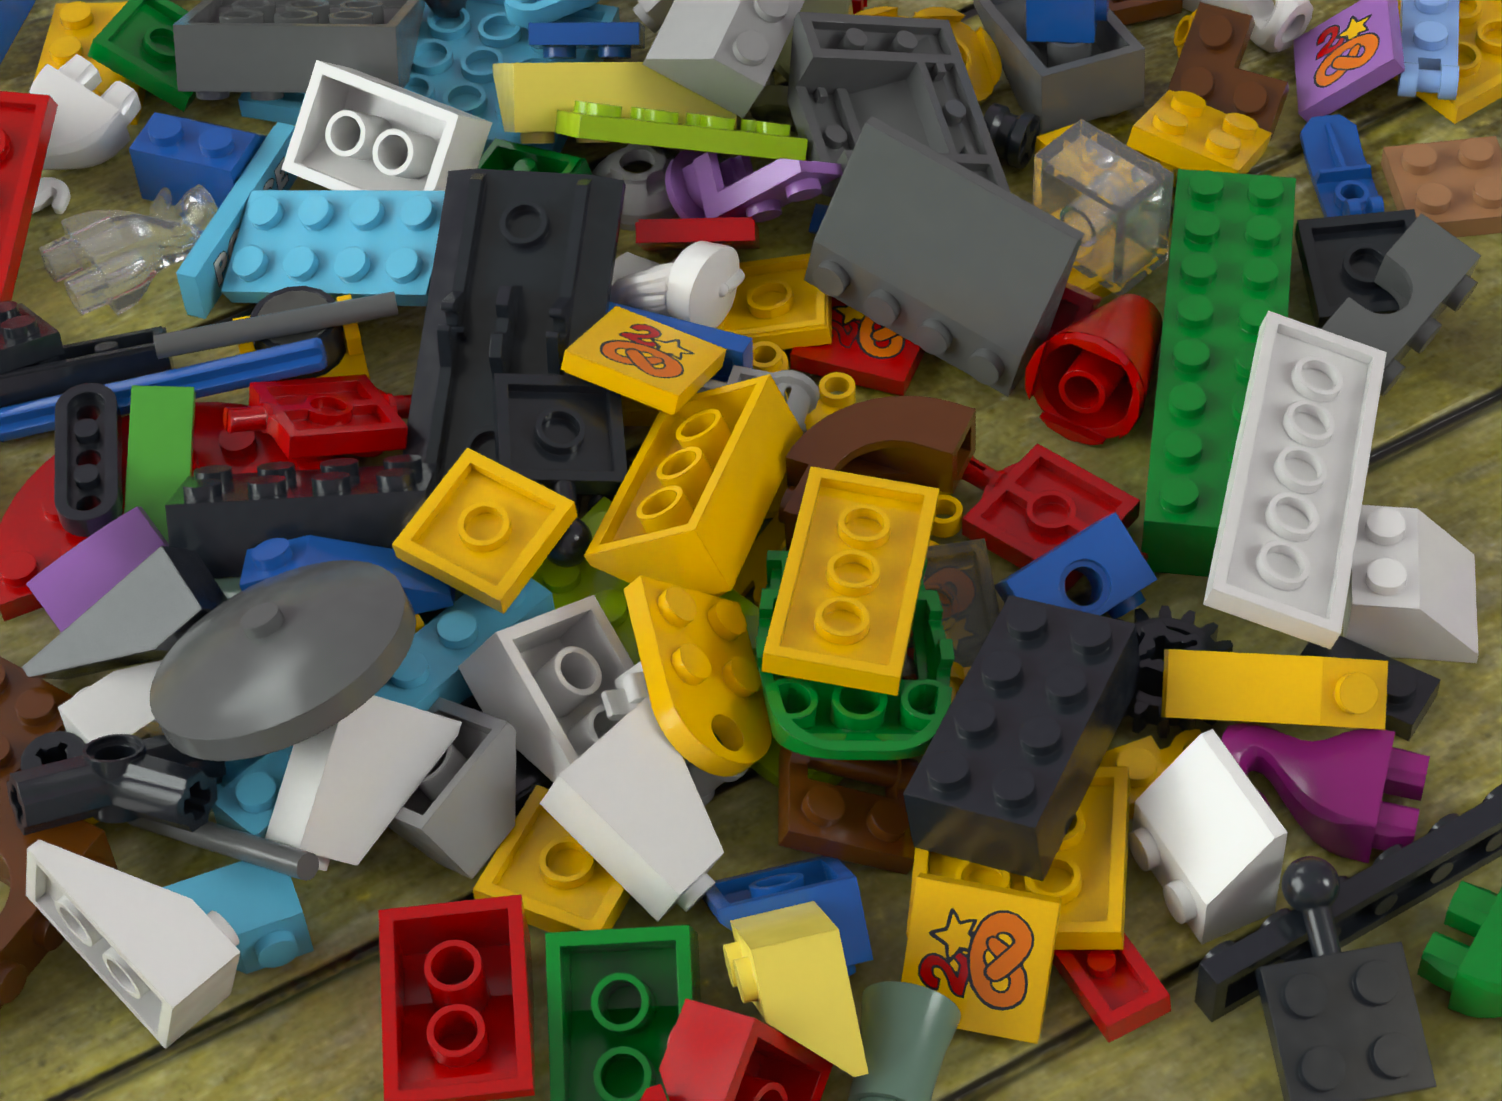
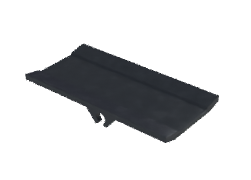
M494 169L448 171L407 423L406 449H403L402 454L421 456L422 463L438 462L440 482L466 448L496 462L492 384L495 373L571 375L561 369L565 350L608 313L626 188L624 180L588 174ZM577 495L578 519L582 495Z

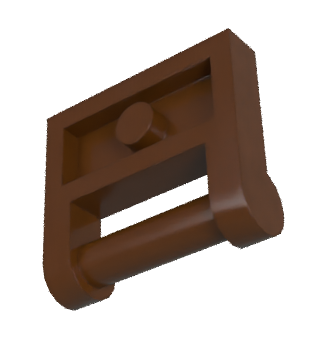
M781 745L779 752L778 846L907 875L913 867L915 847L913 846L903 793L919 762L910 758L892 761L823 759L794 753ZM808 769L885 787V796L809 779Z

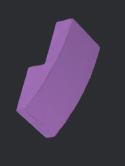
M136 506L80 542L26 584L60 632H63L161 545L169 547V544L141 506Z

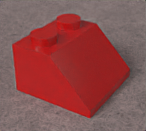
M686 998L677 1023L668 1037L667 1049L659 1071L669 1101H820L833 1064L754 1017Z

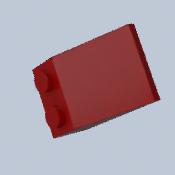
M522 895L378 910L384 1101H491L535 1096L534 989L531 942Z

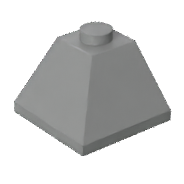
M439 697L428 712L461 721L459 734L387 827L437 864L473 879L481 868L488 865L499 845L515 826L516 729L508 721Z

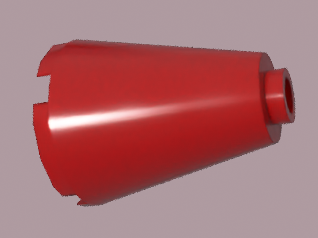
M1135 294L1120 295L1048 338L1036 349L1026 367L1025 390L1029 400L1034 396L1043 412L1039 417L1048 428L1067 440L1090 446L1103 444L1106 439L1119 435V438L1130 432L1141 417L1162 335V316L1152 302Z

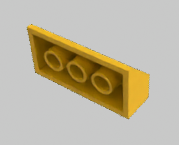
M771 374L696 393L673 415L661 410L659 411L584 554L590 566L628 583L633 582L642 575L718 597L728 591H732L786 473L785 457L792 446L803 435L801 427Z

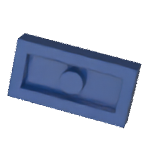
M640 22L528 23L529 46L535 49H543L544 59H576V49H598V58L630 59L631 49H645V26Z

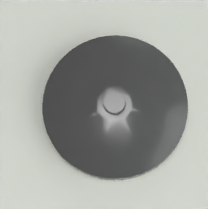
M354 560L327 561L280 573L248 587L218 605L196 622L174 644L161 662L152 681L150 689L151 712L171 745L183 754L194 758L211 761H233L262 756L285 749L321 733L349 716L387 683L399 668L411 647L416 627L415 612L396 576L389 570L376 564Z

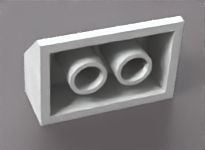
M316 60L281 170L330 190L445 191L448 171L478 168L492 122L353 68Z

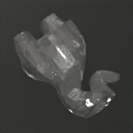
M198 184L188 190L172 208H170L172 205L171 192L167 187L162 188L150 206L149 216L123 210H96L76 214L61 220L65 236L39 247L44 267L54 282L58 283L66 279L64 284L67 294L81 316L106 304L111 307L117 316L138 304L157 274L167 267L185 260L218 210L211 194L202 185Z

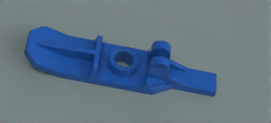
M1340 114L1311 117L1301 130L1299 136L1305 163L1324 218L1385 212L1383 198L1381 195H1378L1372 179L1371 166L1367 164L1362 151L1357 125Z

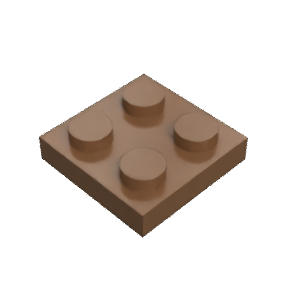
M1496 136L1383 147L1381 167L1397 211L1414 209L1417 218L1422 213L1455 237L1502 233V150Z

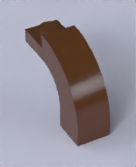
M889 396L850 405L828 415L813 425L798 439L785 457L788 488L780 503L778 520L785 527L786 551H789L811 466L893 481L910 482L939 488V491L953 495L976 450V409L938 398Z

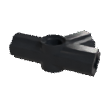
M113 734L99 737L87 743L82 750L83 755L10 773L7 790L17 827L23 835L92 817L97 821L105 823H124L145 818L194 832L208 822L212 806L218 799L217 784H221L223 776L227 775L225 761L202 760L183 754L171 745L164 734L143 740L138 736L130 734Z

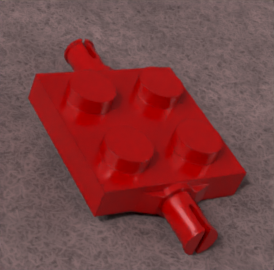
M366 374L250 382L249 407L224 408L223 425L227 434L248 431L268 433L288 459L302 462H317L324 459L325 456L343 454L376 457L381 455L383 451L406 449L408 426L402 419H408L412 394L393 396L391 393H385L376 388Z
M1038 443L1019 462L999 471L972 456L960 479L984 491L981 500L962 518V535L1019 568L1029 564L1105 516L1116 512L1125 528L1128 529L1138 519L1140 512L1139 499ZM1141 552V554L1147 562L1148 554L1145 552ZM1071 571L1065 580V592L1067 593L1084 574L1078 571Z

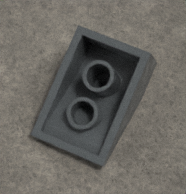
M973 0L985 31L990 35L999 51L1002 69L1018 105L1024 112L1039 116L1040 132L1042 134L1080 121L1087 122L1101 117H1113L1123 111L1144 106L1145 48L1110 9L1108 21H1097L1094 43L1028 42L1026 32V0Z

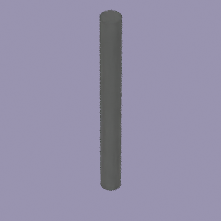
M393 291L153 335L157 357L162 359L399 314Z
M145 818L128 822L131 826L304 881L312 879L319 868V860L314 853L210 821L194 832Z

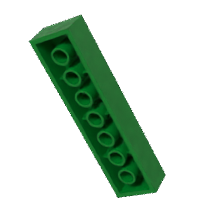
M1178 169L1141 552L1148 554L1147 563L1153 572L1209 577L1259 328L1268 311L1288 317L1296 178Z

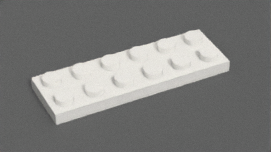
M1271 311L1267 312L1259 328L1203 605L1328 649L1333 647L1342 630L1387 352Z

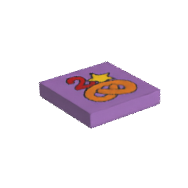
M1360 0L1293 40L1298 114L1307 123L1311 117L1329 115L1405 71L1398 0Z

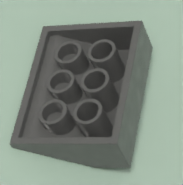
M203 0L173 24L178 91L196 92V98L201 100L225 99L230 96L229 92H250L251 99L259 101L284 98V92L306 94L316 60L353 68L404 88L410 79L425 1Z
M871 116L864 124L815 236L804 281L815 286L824 294L832 296L864 314L873 322L885 326L920 346L927 353L941 358L969 374L978 382L988 385L1008 397L1025 376L1026 367L1036 349L1048 338L1084 233Z

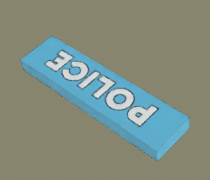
M277 122L273 126L177 270L176 275L187 315L206 319L222 294L221 288L251 190H290L298 176L281 170L294 132V125Z

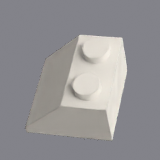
M1362 505L1343 617V637L1388 657L1477 663L1478 630L1474 554L1418 508Z
M1211 729L1200 734L1136 799L1132 832L1128 834V844L1131 853L1143 871L1151 870L1163 887L1164 899L1171 915L1178 923H1187L1201 945L1275 913L1288 832L1218 735Z

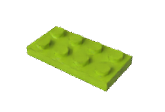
M575 101L574 112L557 110L555 133L575 138L771 159L786 158L803 161L806 159L808 139L790 136L791 125L741 119L740 130L734 129L735 119L694 113H686V122L682 124L678 123V112L631 107L630 118L621 117L622 106Z

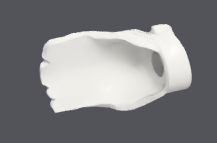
M698 241L687 246L672 262L658 264L626 252L615 259L610 302L716 328L729 313L735 299L737 287L745 279V273L739 268V257L733 247L708 241Z

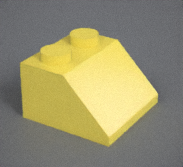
M815 901L730 920L734 942L724 944L723 952L730 982L733 988L738 987L743 1004L753 1002L766 1023L851 1076L857 1077L869 1074L838 927Z

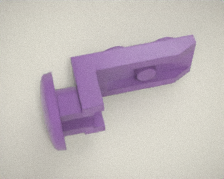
M683 150L669 163L665 175V185L669 200L681 218L752 217L757 223L779 217L782 214L781 208L791 202L804 201L822 193L821 186L842 176L843 173L839 163L779 158L753 172L750 156L739 155L719 164L717 153Z

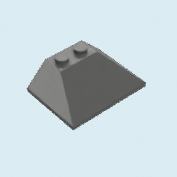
M814 12L797 13L793 25L787 102L798 136L808 139L807 161L839 163L843 173L865 122L873 116L1010 192L949 20ZM842 176L821 186V194L833 198Z

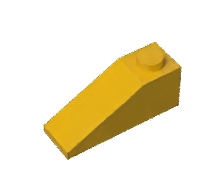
M1165 649L1161 717L1385 730L1388 661Z

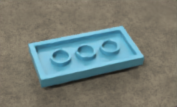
M251 190L221 292L232 303H258L274 291L293 286H308L321 289L332 296L336 302V297L351 294L352 299L394 291L397 306H427L445 191Z

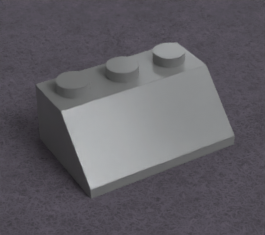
M674 0L643 65L744 118L764 88L794 25V18L800 12L805 0Z

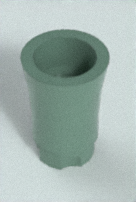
M886 981L866 987L862 992L860 1034L869 1074L853 1077L847 1101H931L946 1051L961 1020V1012L957 1005L937 991L912 983Z

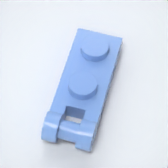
M1401 0L1400 28L1405 71L1398 75L1397 96L1415 97L1416 92L1437 93L1438 99L1456 100L1459 82V0Z

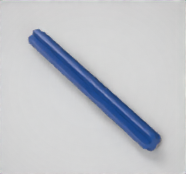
M315 337L105 384V386L114 392L121 415L130 413L131 385L194 387L195 399L250 387V382L278 381L321 371L327 367V354L322 340ZM62 394L0 408V442L55 430V405Z

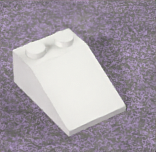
M592 595L495 632L458 668L483 713L508 721L516 729V749L554 782L560 773L618 723V721L608 720L601 693L605 690H617L614 680L632 668L634 664L596 597Z
M38 839L27 848L26 896L165 1049L231 995L240 957V950L236 947L239 944V938L231 925L219 913L212 910L206 915L191 898Z

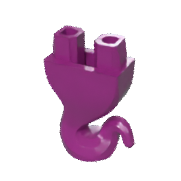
M1237 723L1225 729L1221 741L1246 776L1251 771L1264 775L1271 782L1297 823L1323 849L1343 858L1369 864L1372 848L1385 851L1396 844H1402L1405 847L1414 841L1420 809L1382 801V796L1385 793L1421 801L1430 756L1392 747L1395 731L1357 729L1325 740L1306 741L1256 723ZM1257 789V791L1259 792V794L1262 796V798L1265 800V802L1267 803V805L1270 807V804H1269V802L1267 801L1266 797Z

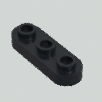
M84 383L68 389L59 397L55 405L54 502L63 528L67 532L80 537L91 536L122 516L123 513L122 417L114 392L109 387L98 383Z

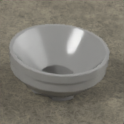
M628 144L627 147L608 155L592 171V175L624 180L626 184L620 229L635 231V222H639L638 219H677L680 217L669 200L665 185L666 170L671 160L675 157L674 155L653 146ZM648 163L653 165L648 171L636 174L623 169L624 166L631 164Z

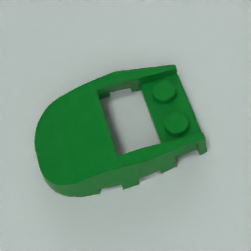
M768 550L766 558L767 584L766 588H762L758 634L755 638L763 696L771 732L775 740L794 753L823 759L899 760L924 755L951 705L952 687H950V674L955 660L953 640L946 638L941 621L943 608L937 590H926L923 578L928 563L927 558L912 624L916 680H901L898 696L806 679L785 678L783 675L761 672L763 651L789 551Z

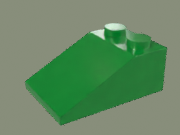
M690 925L545 933L550 1101H640L646 1088L658 1084L662 1085L666 1098L669 1101L659 1067L667 1049L668 1037L677 1023L685 999L701 1002L698 933Z

